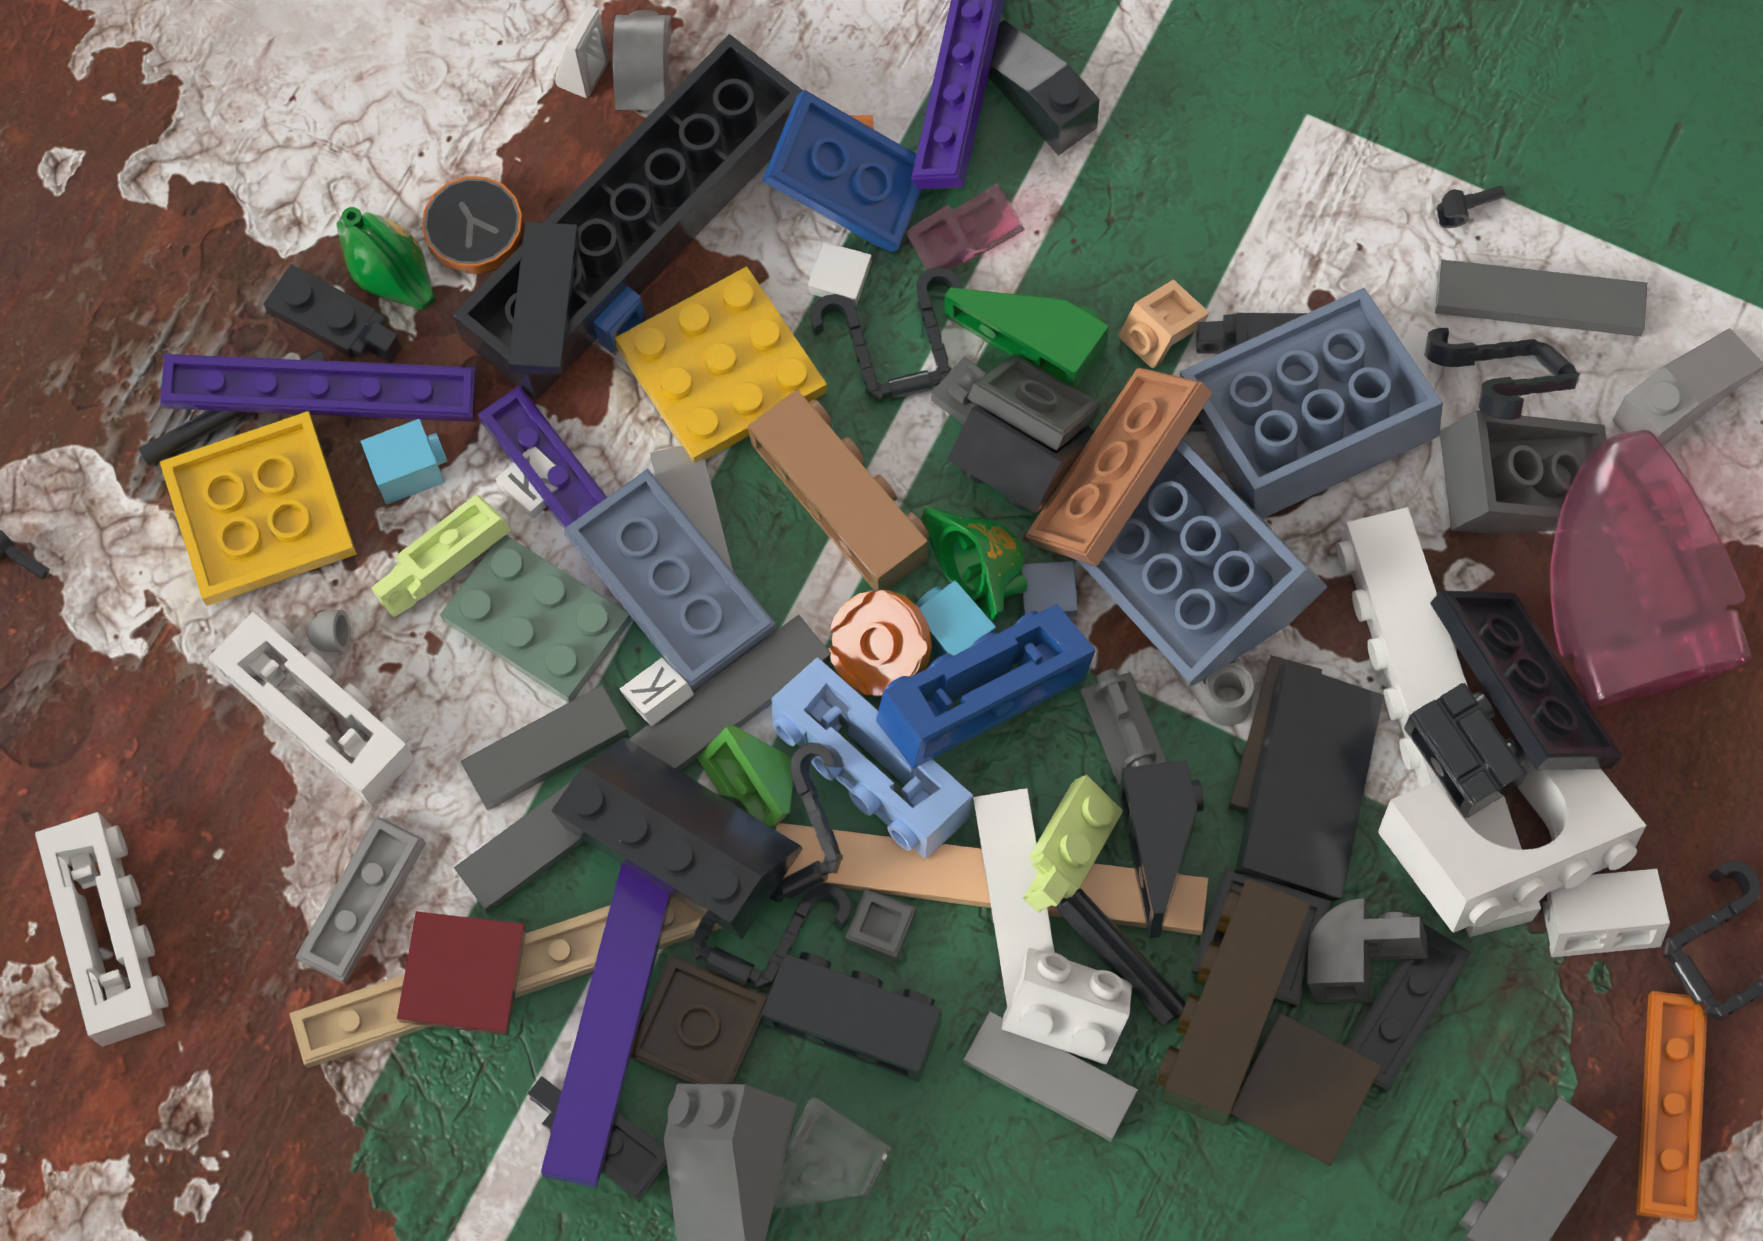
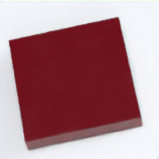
M416 911L397 1020L400 1023L509 1036L526 934L525 925Z

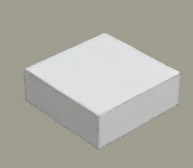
M823 242L807 285L808 293L820 297L838 294L845 296L852 302L853 306L857 307L872 264L871 255Z

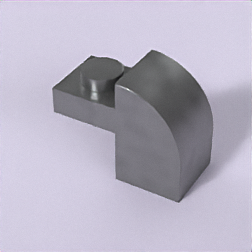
M638 10L629 15L615 16L613 32L615 110H655L668 97L670 90L668 49L672 35L671 16L658 15L657 12L652 10Z
M1364 898L1344 902L1327 912L1315 926L1308 945L1307 984L1316 1003L1372 1002V960L1427 959V936L1420 917H1412L1403 912H1387L1380 915L1377 919H1372Z

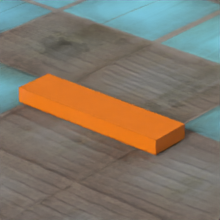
M1651 991L1648 995L1636 1215L1694 1222L1697 1220L1707 1016L1703 1015L1700 1005H1695L1689 995Z

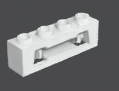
M252 612L208 657L221 676L371 806L415 760L406 745L410 736L390 717L387 716L380 722L367 711L372 706V703L353 685L348 683L342 689L329 677L334 673L333 669L315 652L311 650L304 656L293 647L292 644L296 641V638L278 620L272 618L266 623ZM277 657L285 663L284 665L300 686L350 728L338 742L345 750V753L355 759L352 764L339 754V748L326 731L275 688L286 677L279 664L275 661ZM257 674L266 684L261 686L252 677ZM360 730L370 737L368 742L360 737L358 734Z
M99 812L35 832L88 1036L104 1047L166 1026L161 1009L168 1007V997L160 976L152 977L148 958L155 955L154 945L146 925H138L134 907L141 905V898L133 876L131 874L125 876L121 857L127 856L128 851L119 826H111ZM94 862H98L101 875L97 872ZM74 880L83 889L97 885L116 959L126 967L128 978L122 976L118 969L108 973L105 972L87 900L77 892ZM102 986L105 989L107 1000L104 998Z

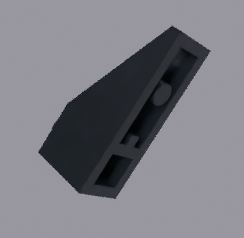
M1006 20L1000 22L988 78L1059 156L1097 129L1100 99L1066 62Z
M1187 760L1122 768L1119 799L1123 810V818L1149 938L1161 936L1193 833L1196 813L1204 810V798L1200 780H1191Z

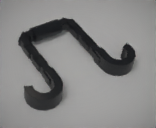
M934 267L925 271L919 277L917 283L918 308L922 321L925 323L924 326L929 344L931 343L932 346L931 351L935 364L938 366L933 372L923 370L889 379L886 384L878 383L873 364L870 362L866 341L863 339V330L856 309L845 296L830 294L819 298L813 304L810 312L812 330L815 336L823 332L822 319L830 312H838L845 317L851 340L853 339V348L857 362L860 363L862 379L867 387L866 394L882 402L884 398L892 397L894 400L932 390V386L939 385L952 368L948 364V356L944 343L942 344V336L938 323L935 321V313L928 296V291L936 285H943L949 289L950 287L962 289V282L951 269Z
M1436 328L1428 332L1424 355L1429 361L1437 365L1464 367L1475 365V361L1535 355L1537 361L1553 375L1513 380L1511 377L1486 380L1482 383L1478 408L1481 412L1493 418L1503 420L1521 418L1524 399L1519 396L1575 389L1579 382L1580 373L1576 372L1575 366L1553 346L1539 342L1536 339L1475 345L1473 342L1449 344L1448 328Z
M813 742L804 744L796 750L790 765L793 782L806 806L807 814L812 826L815 828L820 846L825 853L824 861L821 863L817 860L783 878L770 897L773 901L782 902L785 897L792 899L826 881L828 874L838 872L840 863L843 860V855L840 853L837 840L829 826L823 806L820 804L817 789L810 774V764L816 756L822 758L824 766L833 768L844 767L842 757L830 745ZM719 795L747 812L742 801L736 797Z
M1739 861L1722 863L1709 877L1717 883L1725 878L1734 880L1741 888V898L1725 905L1718 912L1715 911L1702 918L1697 924H1692L1679 931L1674 937L1670 936L1665 942L1664 957L1668 958L1671 962V970L1694 1004L1700 1005L1703 1015L1721 1021L1726 1018L1727 1014L1731 1015L1746 1006L1748 1002H1753L1762 997L1763 980H1759L1743 990L1742 993L1739 992L1722 1003L1717 1002L1712 996L1714 994L1713 990L1690 956L1684 955L1682 947L1698 939L1703 933L1705 935L1719 927L1723 922H1728L1740 915L1758 899L1760 894L1758 876L1750 866Z
M828 883L818 884L809 889L798 904L791 918L790 925L784 931L778 948L775 949L766 970H755L754 964L717 946L713 949L708 947L705 940H708L716 923L705 916L702 917L695 930L694 937L690 939V947L696 960L706 961L707 967L744 985L749 982L755 985L756 989L771 986L774 983L785 953L788 954L792 950L799 936V931L806 923L812 907L822 901L833 904L837 909V915L833 924L841 932L847 923L850 912L849 898L838 886Z

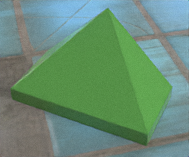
M734 725L725 727L697 757L720 795L736 797L742 801L750 815L774 829L790 813L793 779L790 771L792 757Z

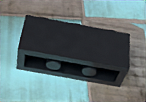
M801 952L799 958L785 953L761 1014L765 1027L920 1082L942 1022V1010L933 1007L934 999L910 989H904L902 995L883 989L882 980L865 972L853 970L851 976H847L830 969L831 962L812 953Z

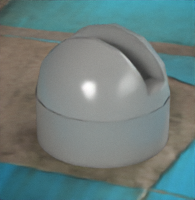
M325 610L317 613L307 626V638L311 645L324 652L346 651L351 639V626L347 613L344 610Z

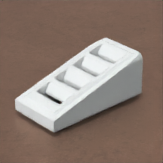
M591 5L583 12L566 42L555 79L558 87L586 99L593 92L610 61L599 9Z

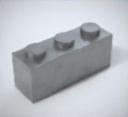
M1560 1097L1548 1110L1538 1105L1520 1131L1529 1139L1519 1154L1515 1155L1508 1150L1491 1174L1490 1179L1498 1185L1487 1202L1477 1196L1461 1219L1459 1225L1467 1230L1461 1241H1549L1615 1142L1617 1136Z

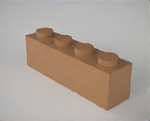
M797 389L748 425L751 446L874 591L889 590L928 560L927 539L930 537L929 532L914 513L910 512L908 515H905L894 501L897 500V496L894 490L880 474L873 478L862 465L865 461L864 457L855 443L848 437H844L841 440L830 428L832 420L824 407L815 399L808 402Z

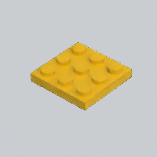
M747 266L615 338L616 348L679 444L683 445L694 463L703 457L706 460L750 436L748 425L798 389L808 402L827 393V383Z
M309 411L160 461L200 595L206 606L357 555Z

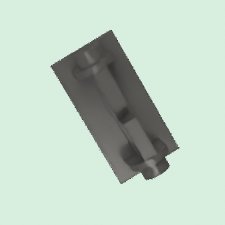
M1110 669L1096 676L1097 684L1082 688L1080 692L1118 787H1120L1122 768L1166 763L1167 761L1131 673L1128 672L1118 676L1116 669Z

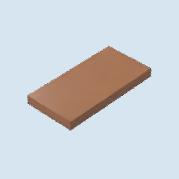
M1142 368L1136 369L1025 537L1038 548L1098 566L1213 392L1200 381Z

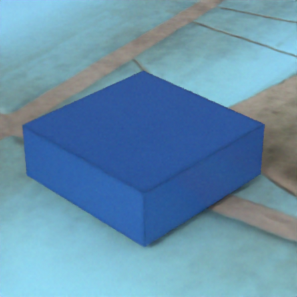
M628 286L593 321L598 343L610 353L618 350L615 341L617 336L643 323L646 318L641 296Z

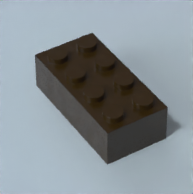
M1248 878L1241 893L1230 889L1216 930L1225 933L1221 945L1210 941L1198 971L1196 981L1205 984L1201 997L1192 993L1189 994L1176 1032L1185 1035L1180 1049L1169 1045L1157 1076L1156 1084L1165 1087L1162 1102L1221 1126L1225 1125L1311 903Z

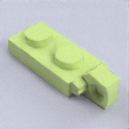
M475 495L397 554L395 557L398 560V564L391 573L372 586L371 589L381 605L393 617H396L414 606L416 601L425 598L427 594H430L441 584L447 582L472 560L490 549L493 544L508 534L511 529L498 512L480 495Z
M1087 775L1075 779L1071 783L1029 856V859L1033 861L1032 867L1038 872L1023 899L1037 913L1051 905L1057 906L1063 897L1066 899L1072 897L1077 889H1080L1123 812Z

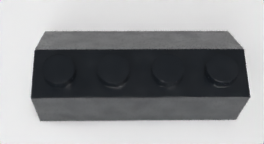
M623 738L584 764L551 810L566 830L630 868L740 939H743L803 849L798 843L626 738Z

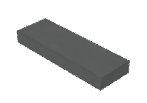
M601 685L460 762L488 811L629 735L606 690Z

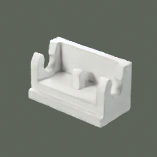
M1657 869L1590 875L1583 883L1574 888L1566 889L1562 886L1548 892V901L1543 902L1551 957L1661 947L1670 925Z

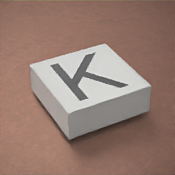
M536 447L528 449L522 455L552 494L555 493L559 488L550 484L547 474L556 465ZM514 462L496 478L498 486L531 518L534 519L546 508L544 500Z
M660 658L620 688L626 700L651 727L694 695L688 683L663 658Z

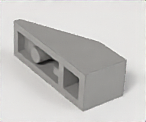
M1729 328L1666 364L1625 395L1612 421L1649 458L1763 369V362Z

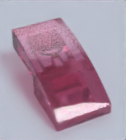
M996 183L955 210L949 205L944 206L906 230V233L926 270L934 267L949 269L1006 242L1023 232L1025 228L1004 190Z

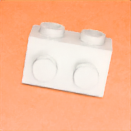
M1028 948L1024 957L1022 975L1003 1016L1002 1030L1106 1065L1130 1014L1132 985L1127 980L1120 978L1110 971L1095 970L1069 961L1057 953Z

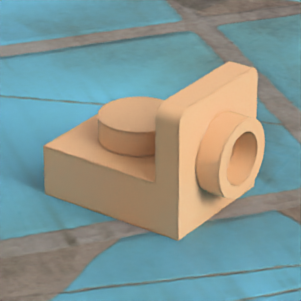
M1173 279L1135 302L1119 333V338L1148 366L1155 368L1162 363L1170 347L1196 331L1198 322H1205L1210 312Z

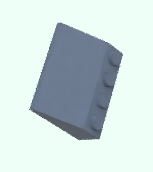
M1365 288L1359 289L1180 371V377L1200 381L1213 392L1198 414V417L1231 486L1262 519L1440 436L1443 402Z
M1183 438L1098 566L1079 561L1193 686L1288 626L1327 588L1326 584Z

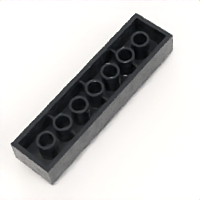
M730 34L543 222L577 225L579 230L563 373L597 339L593 321L627 286L640 295L772 158L796 97L803 90ZM522 244L453 314L462 341L517 386L520 385L529 396L537 401L561 375L511 372L508 366Z

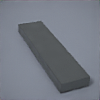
M1441 259L1438 272L1435 313L1641 337L1645 329L1648 282Z

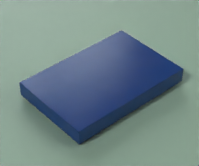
M803 90L796 97L762 179L764 183L889 253L899 249L922 189H917L911 180L916 153L806 90Z

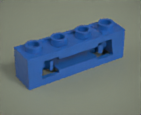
M1058 604L1040 613L1031 611L1022 616L1014 626L998 634L989 632L977 639L970 648L954 656L952 654H945L936 659L928 669L910 678L908 676H901L892 681L883 691L876 722L914 769L1084 681L1095 649ZM1022 660L1016 669L1010 671L1011 665ZM961 698L960 705L950 710V707L954 704L953 701Z

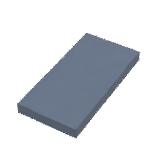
M648 468L564 528L565 536L670 666L688 683L692 692L776 630V623Z

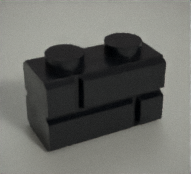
M1461 683L1441 695L1438 699L1432 700L1409 715L1404 730L1465 818H1469L1521 785L1527 775L1524 769L1527 765V759L1518 743L1511 737L1504 740L1492 723L1495 721L1496 716L1486 697L1480 692L1473 695L1467 685Z

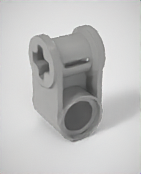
M1166 658L1175 675L1188 687L1207 716L1214 723L1222 726H1234L1248 717L1252 707L1254 680L1239 658H1236L1194 686ZM1224 687H1231L1238 690L1242 697L1234 702H1226L1218 698L1215 692Z

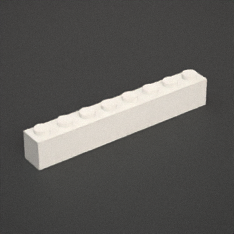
M1406 507L1347 522L1341 542L1336 544L1337 556L1342 571L1344 573L1351 572L1356 586V590L1352 591V601L1356 616L1360 622L1367 620L1372 639L1368 640V652L1371 663L1376 671L1383 670L1388 688L1383 691L1388 715L1391 720L1399 719L1404 738L1399 741L1403 762L1407 770L1415 769L1420 787L1436 781L1462 815L1404 730L1409 715L1432 700L1438 699L1441 695L1461 683L1467 685L1452 638L1430 604L1437 593L1409 508ZM1505 797L1492 802L1489 806L1469 818L1463 816L1471 828L1488 841L1506 848L1522 850ZM1538 901L1527 908H1522L1520 905L1501 912L1495 920L1482 927H1476L1474 924L1466 927L1468 936L1473 937L1531 922L1541 909L1540 903Z

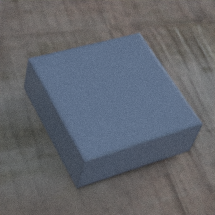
M1073 561L1023 565L1020 573L1025 576L1028 583L1027 591L1022 593L1024 615L1031 611L1040 613L1058 604L1068 617H1077L1078 607Z

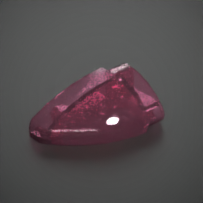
M1648 430L1617 434L1603 441L1589 453L1566 496L1555 532L1550 564L1551 605L1559 652L1562 657L1575 655L1572 661L1585 700L1590 707L1697 686L1715 680L1754 658L1738 610L1727 611L1726 607L1736 606L1744 602L1746 598L1744 590L1708 513L1675 460L1654 434Z

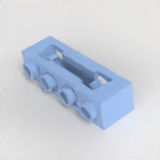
M818 657L771 698L772 726L778 736L790 746L798 744L801 747L804 744L813 742L830 745L835 748L842 757L844 767L833 768L824 766L822 758L816 756L811 762L815 769L827 780L832 781L836 778L849 790L848 793L851 800L863 813L869 816L874 813L886 823L889 834L903 849L907 851L914 849L924 859H927L971 818L973 795L933 759L913 769L876 722L878 710ZM839 718L849 726L848 735L905 785L901 789L903 799L894 792V782L837 732L842 727L839 723Z

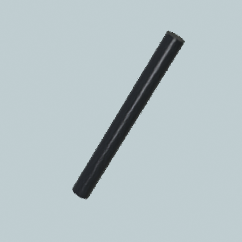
M320 349L300 359L327 361ZM207 410L138 448L147 465L151 466L247 412Z

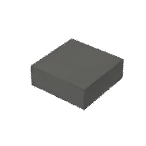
M865 889L845 937L846 943L897 962L917 913L916 907Z

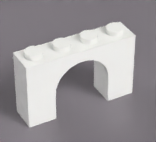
M1524 752L1527 759V765L1524 769L1527 775L1518 789L1545 822L1551 835V843L1540 848L1517 850L1488 841L1471 828L1436 781L1391 799L1378 833L1454 933L1473 924L1476 927L1485 926L1495 920L1501 912L1520 905L1522 908L1532 906L1541 900L1546 893L1562 886L1566 889L1574 888L1583 883L1591 874L1608 867L1610 870L1621 868L1636 855L1637 849L1635 847L1646 824L1601 769L1536 770Z

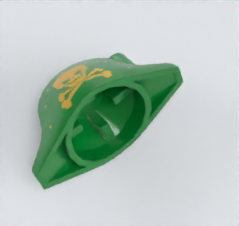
M349 207L342 212V218L336 223L347 270L352 280L360 288L372 295L422 311L436 301L423 251L418 241L408 230L386 217L370 212L362 214L356 207Z
M936 507L925 508L920 519L929 532L930 537L928 539L947 582L951 584L953 581H956L992 623L997 621L1004 608L1003 600L1025 593L1028 588L1025 576L1020 573L1024 565V552L1019 540L1005 526L993 520L963 517Z

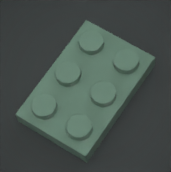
M507 535L491 546L440 614L443 622L568 703L575 699L632 621L628 612Z

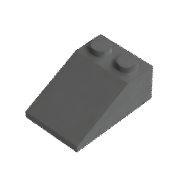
M1476 410L1439 431L1451 531L1498 535L1604 528L1618 524L1605 425L1523 415L1518 419L1503 420L1493 418Z
M677 1084L674 1097L669 1104L668 1123L664 1135L677 1241L766 1240L796 1112V1103L746 1084Z

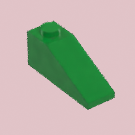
M952 287L945 294L946 318L1009 356L1017 354L1075 389H1078L1107 347L1109 325L1105 323L1099 313L1087 306L1081 305L1077 307L1065 299Z

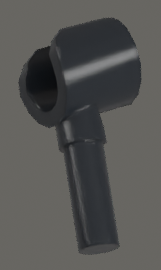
M1497 186L1466 195L1461 190L1453 189L1448 191L1444 195L1442 202L1437 206L1440 226L1442 228H1456L1466 224L1469 221L1468 209L1504 198L1505 191L1503 187Z
M0 530V561L8 555L14 563H17L39 578L45 579L50 569L22 552Z

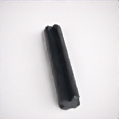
M1081 888L1077 889L1072 897L1063 898L1057 905L1059 913L1117 976L1127 980L1132 985V992L1160 1023L1166 1025L1183 1012L1186 1004L1183 998Z

